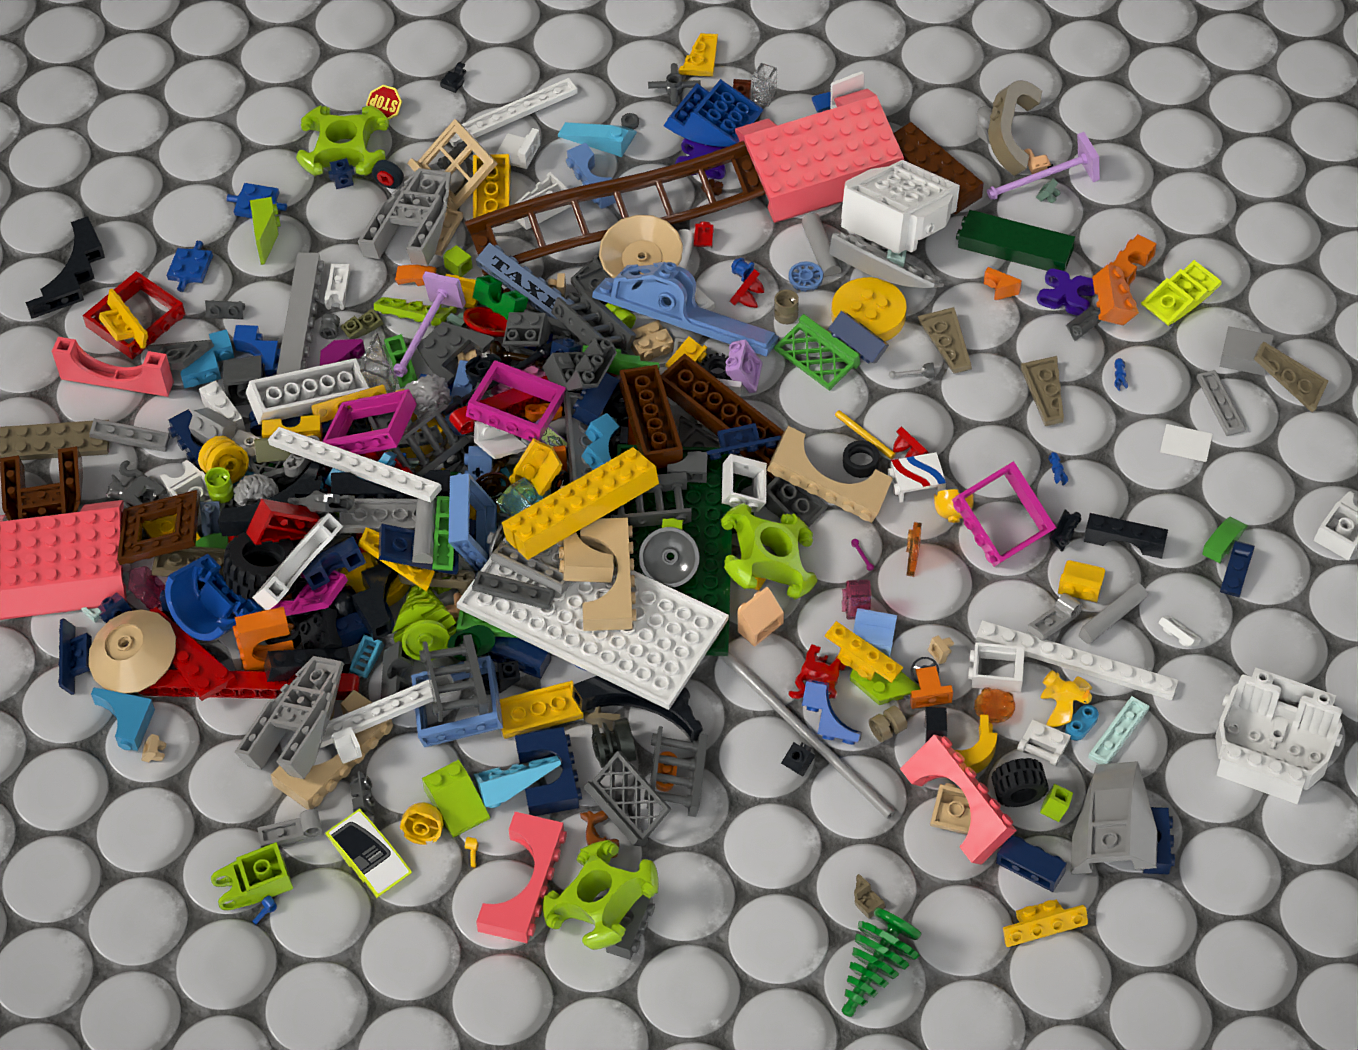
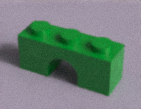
M491 275L476 278L472 298L479 301L481 305L489 307L494 313L504 316L506 320H508L509 312L523 313L526 309L528 297L516 290L501 293L502 282Z

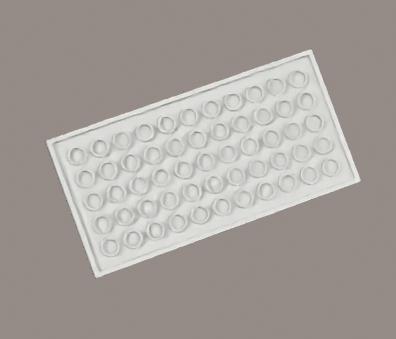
M506 538L502 540L501 543H504L514 548L508 541H506ZM557 543L533 558L559 569V562L562 559L558 558V551L561 545ZM491 557L480 570L548 588L492 561ZM615 566L612 583L570 581L569 587L563 594L555 591L556 594L549 610L472 591L474 580L456 603L458 609L668 710L729 619V615L636 571H630V575L635 577V587H631V592H635L636 604H632V609H636V621H632V629L583 631L582 603L597 600L612 588L617 578Z

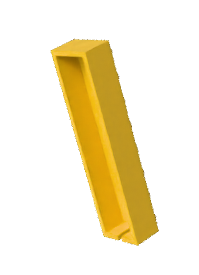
M632 447L503 521L502 526L506 541L529 560L658 485L659 480L656 466Z

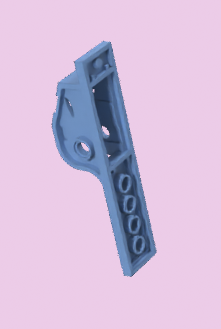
M672 262L653 263V265L638 266V264L627 265L615 278H605L593 291L592 298L728 344L746 339L755 353L766 357L777 344L779 338L774 332L700 308L695 301L696 282L693 275L688 270Z

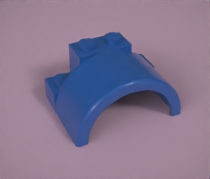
M209 554L171 573L165 585V598L173 619L184 632L202 641L215 640L233 630V626L236 625L235 617L263 610L253 599L246 600L241 595H236L232 589L230 590L223 576L219 573L222 567ZM197 580L205 582L204 586L200 590L198 588Z

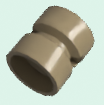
M788 289L777 292L774 299V317L776 321L788 325L798 319L799 297L797 293Z
M895 705L884 710L883 715L877 714L868 721L873 735L879 742L888 740L893 737V733L898 734L907 729L908 726L905 716Z

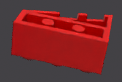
M261 499L246 533L255 545H259L264 541L279 542V539L286 538L290 540L303 539L321 518L316 512H311L305 506Z

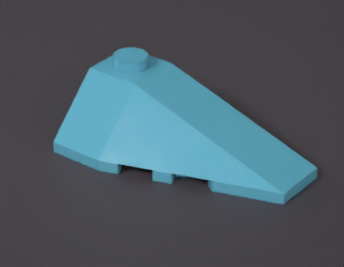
M565 122L558 133V137L579 144L587 143L591 148L622 157L637 131L619 125Z
M557 756L533 760L529 762V766L519 765L518 763L513 764L508 770H501L498 767L473 774L484 806H489V808L500 806L502 802H506L561 765V761Z

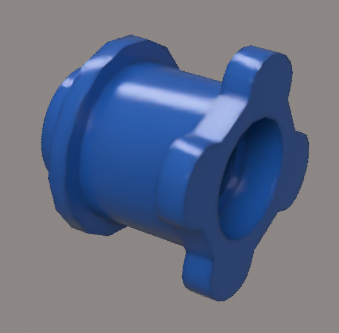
M742 257L735 259L731 265L732 273L740 275L742 277L741 281L744 282L754 270L755 264L753 262L748 264Z

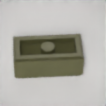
M269 438L254 439L257 463L284 461L291 454L288 451L269 445Z

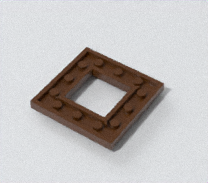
M198 490L123 509L117 555L118 563L120 565L131 564L143 559H150L155 556L170 554L174 551L196 546L200 502ZM177 514L174 533L141 541L143 522Z

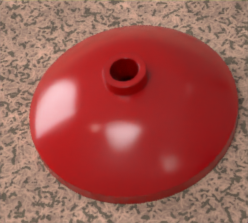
M473 307L467 309L463 315L464 322L473 331L494 338L504 337L508 320L504 316L494 313L492 309L488 307Z

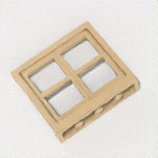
M454 119L418 161L411 158L407 164L414 172L419 168L432 170L428 166L429 163L442 151L452 162L444 172H451L452 175L458 169L468 180L456 196L449 189L447 207L457 211L498 163L458 120ZM457 133L467 146L454 160L443 147ZM473 151L484 164L470 177L460 165Z

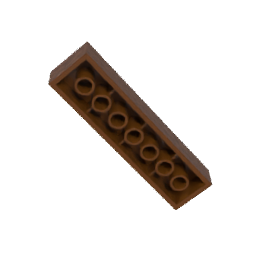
M685 353L661 374L667 397L715 435L720 430L756 423L760 440L776 436L782 437L784 431ZM766 446L759 447V450L749 453L747 450L740 451V454L745 458H752V460L767 463V470L777 446L766 449ZM766 471V475L772 479L774 475Z

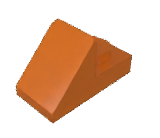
M990 267L986 269L984 284L995 288L994 300L1020 294L1022 280Z

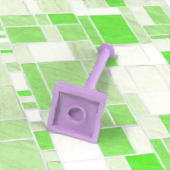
M1085 132L1077 134V158L997 188L991 186L987 189L988 197L990 200H995L999 194L1079 164L1083 165L1092 182L1100 180L1099 155Z
M425 271L423 280L429 301L433 302L401 362L395 364L393 373L396 376L403 377L407 374L408 370L406 367L440 305L464 308L466 302L458 278Z

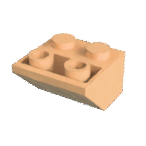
M768 587L756 592L751 600L741 604L738 608V633L754 647L784 623V612Z

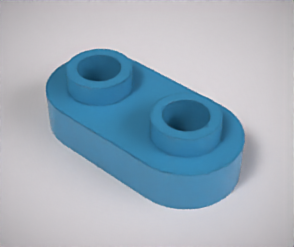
M1083 705L1072 716L1071 722L1066 724L1065 733L1071 735V740H1081L1097 723L1098 710L1092 705Z

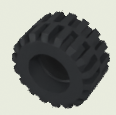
M1020 758L1011 760L997 767L991 776L997 801L1001 805H1005V807H1023L1041 800L1049 791L1043 765L1036 759Z

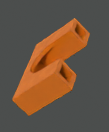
M284 606L235 617L236 625L233 626V631L244 671L265 672L264 663L268 651L295 650L292 640L271 645H258L264 640L290 634Z

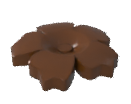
M709 179L713 193L717 196L722 194V182H715L714 179Z

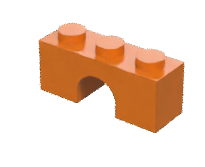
M1137 234L1133 240L1130 239L1126 248L1123 251L1121 250L1116 260L1110 262L1109 265L1120 267L1124 273L1123 276L1126 283L1130 285L1134 281L1137 266L1132 263L1145 267L1155 256L1157 243Z

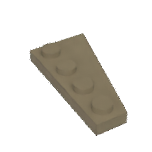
M954 307L918 316L920 324L953 374L972 369Z

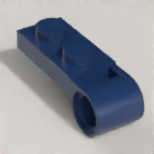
M1235 540L1220 589L1221 593L1240 598L1253 555L1254 545Z

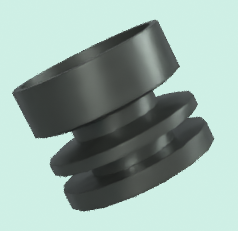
M627 718L614 720L612 731H609L606 723H602L603 733H600L597 724L592 725L591 739L593 750L601 768H604L607 764L606 757L610 760L617 751H621L630 762L636 761L633 736Z

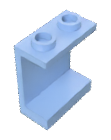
M857 608L853 633L890 657L897 615Z

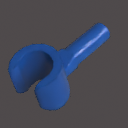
M267 896L262 900L264 908L252 921L255 925L265 914L276 910L277 904L271 896Z

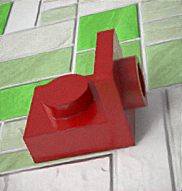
M701 221L699 224L695 223L694 247L712 248L713 224L706 221Z

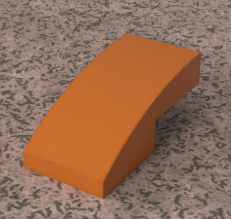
M422 265L398 266L395 281L398 285L415 282L417 286L425 285L423 280L425 271L436 274L437 269L433 266Z

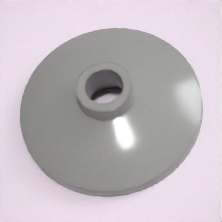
M502 524L495 533L490 532L487 538V543L490 544V557L505 538Z

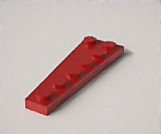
M157 607L149 610L159 613L171 624L176 636V652L172 664L201 701L236 682L233 673Z

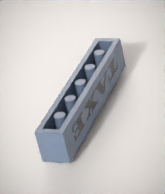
M489 243L475 259L479 268L501 281L502 285L510 291L516 290L528 297V304L540 313H546L548 317L557 319L551 313L557 297H560L568 305L575 304L571 299L567 298L566 300L562 297L561 292L553 287L551 289L547 286V282L543 278L535 277L528 267L520 266L513 256L510 255L508 257L504 254L503 249L498 245L493 246Z

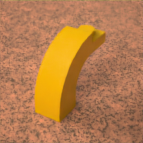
M980 715L979 741L969 749L954 750L963 756L965 765L970 767L976 774L988 766L995 754L997 733H993V724L989 723V715Z

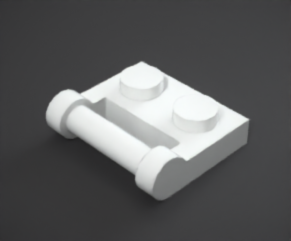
M1032 719L1017 750L1029 752L1057 766L1070 741L1071 735ZM1029 742H1031V743H1033V744H1035V745H1038V746H1040V747H1042V748H1045V749H1047V750H1050V751L1054 752V754H1052V753H1050V752H1047V751H1045V750H1043V749H1040V748H1038V747H1036V746H1033V745L1029 744Z

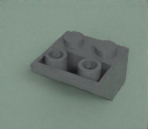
M509 312L503 346L540 347L546 343L551 327L546 313Z

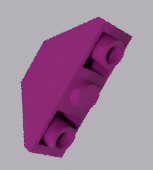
M333 340L320 351V366L361 358L365 353L363 340Z

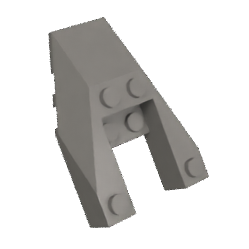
M419 168L404 181L405 185L401 189H396L391 193L392 197L389 200L381 202L358 240L363 257L380 259L398 227L406 225L418 227L406 247L411 264L428 266L435 255L446 215L451 172Z
M313 656L295 674L297 678L290 685L285 684L280 689L282 693L274 701L270 699L235 750L236 755L248 767L262 770L287 730L296 731L276 762L289 776L305 779L316 761L334 708L344 663L338 660Z

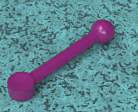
M853 539L851 546L856 547L867 565V570L872 571L874 565L868 561L861 550L859 540Z

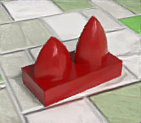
M754 269L729 301L734 306L740 302L748 307H758L755 298L748 291L764 293V287L757 278L760 274L757 270Z
M902 426L896 431L899 436L894 442L893 452H902L911 447L905 458L929 454Z

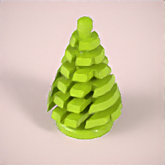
M413 585L406 596V602L399 611L393 632L396 630L397 632L394 634L393 639L395 643L398 641L402 642V648L406 655L421 661L419 651L423 650V642H427L429 651L448 648V640L456 633V627L451 628V626L456 624V622L430 588L426 592L419 586Z

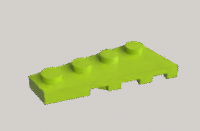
M382 297L374 303L375 311H380L382 314L397 315L399 318L414 319L416 322H423L431 305H423V301L406 303L405 299ZM441 304L430 324L437 326L445 322L451 313H457V307L450 306V308L441 307Z

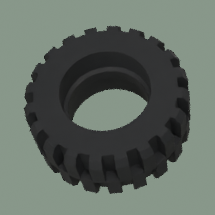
M247 533L239 534L225 548L223 578L226 585L236 595H242V598L246 600L253 599L252 597L297 545L288 538L279 539V542L264 541L259 545H255ZM263 564L268 565L269 567H260L256 565ZM300 575L292 584L289 591L284 595V597L288 596L289 594H291V592H293L296 589L297 584L300 580Z

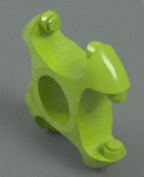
M320 105L301 118V129L303 131L313 130L320 132L316 146L310 153L305 150H299L296 160L302 168L316 177V175L323 174V168L330 167L329 162L347 158L349 165L356 167V174L367 176L372 173L374 165L380 160H385L386 157L385 151L381 149L375 152H368L366 150L368 140L374 131L387 130L389 120L384 113L372 105L362 107V114L348 116L330 115V107ZM342 139H351V141L346 143H334Z
M745 503L731 508L721 519L722 527L725 530L734 528L738 534L742 554L741 559L733 555L726 556L724 568L743 589H755L757 586V579L755 577L766 578L789 585L787 595L795 600L812 590L817 583L815 573H807L802 567L798 542L804 547L811 546L813 533L795 514H783L781 523L772 522L753 516L751 514V507ZM762 544L769 546L777 556L769 553Z
M610 840L596 842L580 849L576 860L583 865V868L578 876L561 895L552 890L544 896L543 914L546 925L552 929H559L562 923L570 918L593 924L595 926L594 930L585 934L582 938V943L592 950L606 948L622 941L621 938L624 936L626 929L619 923L625 914L642 895L651 898L658 893L659 878L654 862L643 859L639 864L638 871L629 872L608 865L611 858L619 851L617 844ZM610 888L609 892L602 899L593 902L600 892Z

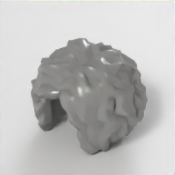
M427 374V376L420 377L417 381L406 384L405 390H410L417 403L414 409L417 418L428 411L427 408L434 403L446 404L448 406L452 402L450 389L445 382V378L439 377L436 374L432 376Z
M262 474L244 476L233 490L235 493L234 500L240 506L253 504L261 501V499H268L280 493L273 479Z

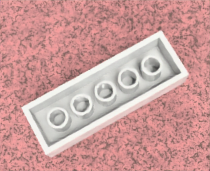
M355 358L249 381L246 395L257 422L261 425L262 420L278 418L283 420L311 414V405L365 390L369 387Z

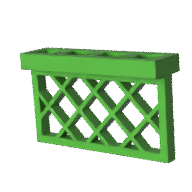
M805 314L799 318V323L774 346L776 352L829 391L852 368L856 369L861 364L857 352L838 338L832 337L831 333ZM801 330L805 333L806 338L795 339V334ZM806 342V349L795 350V343ZM808 342H818L819 348L809 349ZM785 344H793V350L784 351L782 347ZM822 352L833 353V358L822 359ZM809 353H820V359L809 360ZM806 354V360L798 361L796 360V355ZM836 362H845L847 366L844 369H836ZM833 363L834 369L823 370V364ZM820 364V371H811L809 365ZM834 374V379L830 383L823 380V375Z

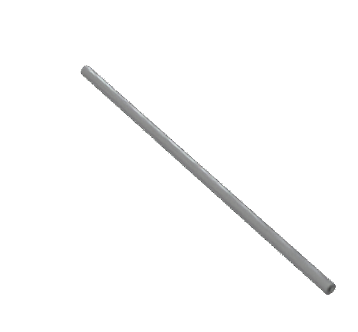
M730 652L728 656H719L887 819L894 815L895 811Z

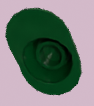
M475 625L453 634L448 640L447 645L448 648L459 647L460 644H463V636L471 634L478 658L491 651L495 644V636L490 628L484 625ZM453 656L457 660L466 661L465 656Z

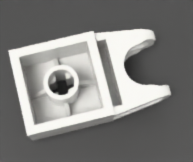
M188 460L182 462L185 473L181 477L171 478L164 473L159 476L169 497L198 490L200 501H212L206 487L204 472L200 471ZM200 502L198 513V525L201 524Z
M1349 491L1335 504L1319 527L1313 540L1348 561L1358 548V507L1353 503L1355 493Z

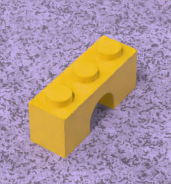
M320 415L301 416L300 423L290 428L283 426L281 418L262 420V438H270L277 428L281 427L306 437L314 435L321 442L323 441Z

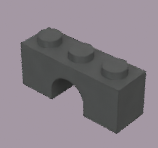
M400 641L384 650L380 700L412 687V682L403 678L407 670L414 666V659L406 655Z
M642 895L624 916L630 918L632 922L627 926H623L626 931L621 938L622 941L606 947L607 953L631 960L633 953L638 952L640 946L639 938L641 934H645L648 926L647 918L653 915L655 909L652 897L648 898Z

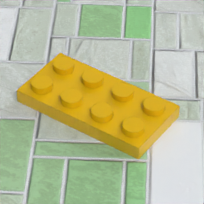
M573 680L500 699L503 738L506 739L582 719L583 712H581L572 697Z

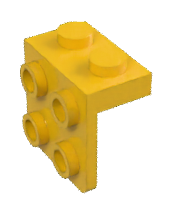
M1066 561L1059 582L1058 594L1067 593L1071 597L1098 602L1105 569L1076 561Z

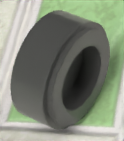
M634 113L624 114L621 118V125L634 130L639 125V118Z

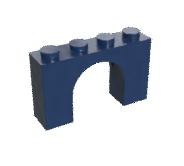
M564 727L516 735L515 742L519 764L557 756L561 761L559 766L562 768V773L556 781L548 785L525 789L529 815L539 816L579 808V800L582 799L580 787L576 788L575 782L579 781L576 769L572 770L571 764H575L573 751L569 752L568 747L571 746L569 734L565 735Z

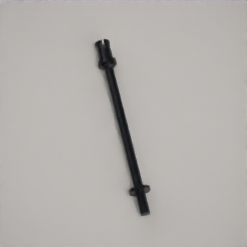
M552 341L546 345H541L538 348V352L513 367L523 370L541 358L548 359L550 357ZM492 380L486 391L500 383ZM476 389L462 398L459 395L454 396L453 403L442 411L443 415L447 416L453 411L465 407V404L469 402Z

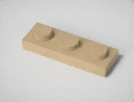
M449 208L446 209L445 219L435 252L436 255H443L463 219V212Z

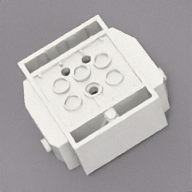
M900 160L887 167L869 169L845 182L841 227L888 248L894 253L899 254L905 250L913 252L917 249L918 240L946 227L951 214L956 212L960 185L904 160Z
M1256 667L1252 677L1244 674L1241 675L1239 683L1233 686L1230 695H1225L1222 706H1225L1215 736L1218 759H1221L1217 776L1298 804L1303 789L1308 790L1325 775L1334 747L1340 746L1343 737L1342 734H1339L1342 727L1340 719L1342 709L1333 706L1336 695Z

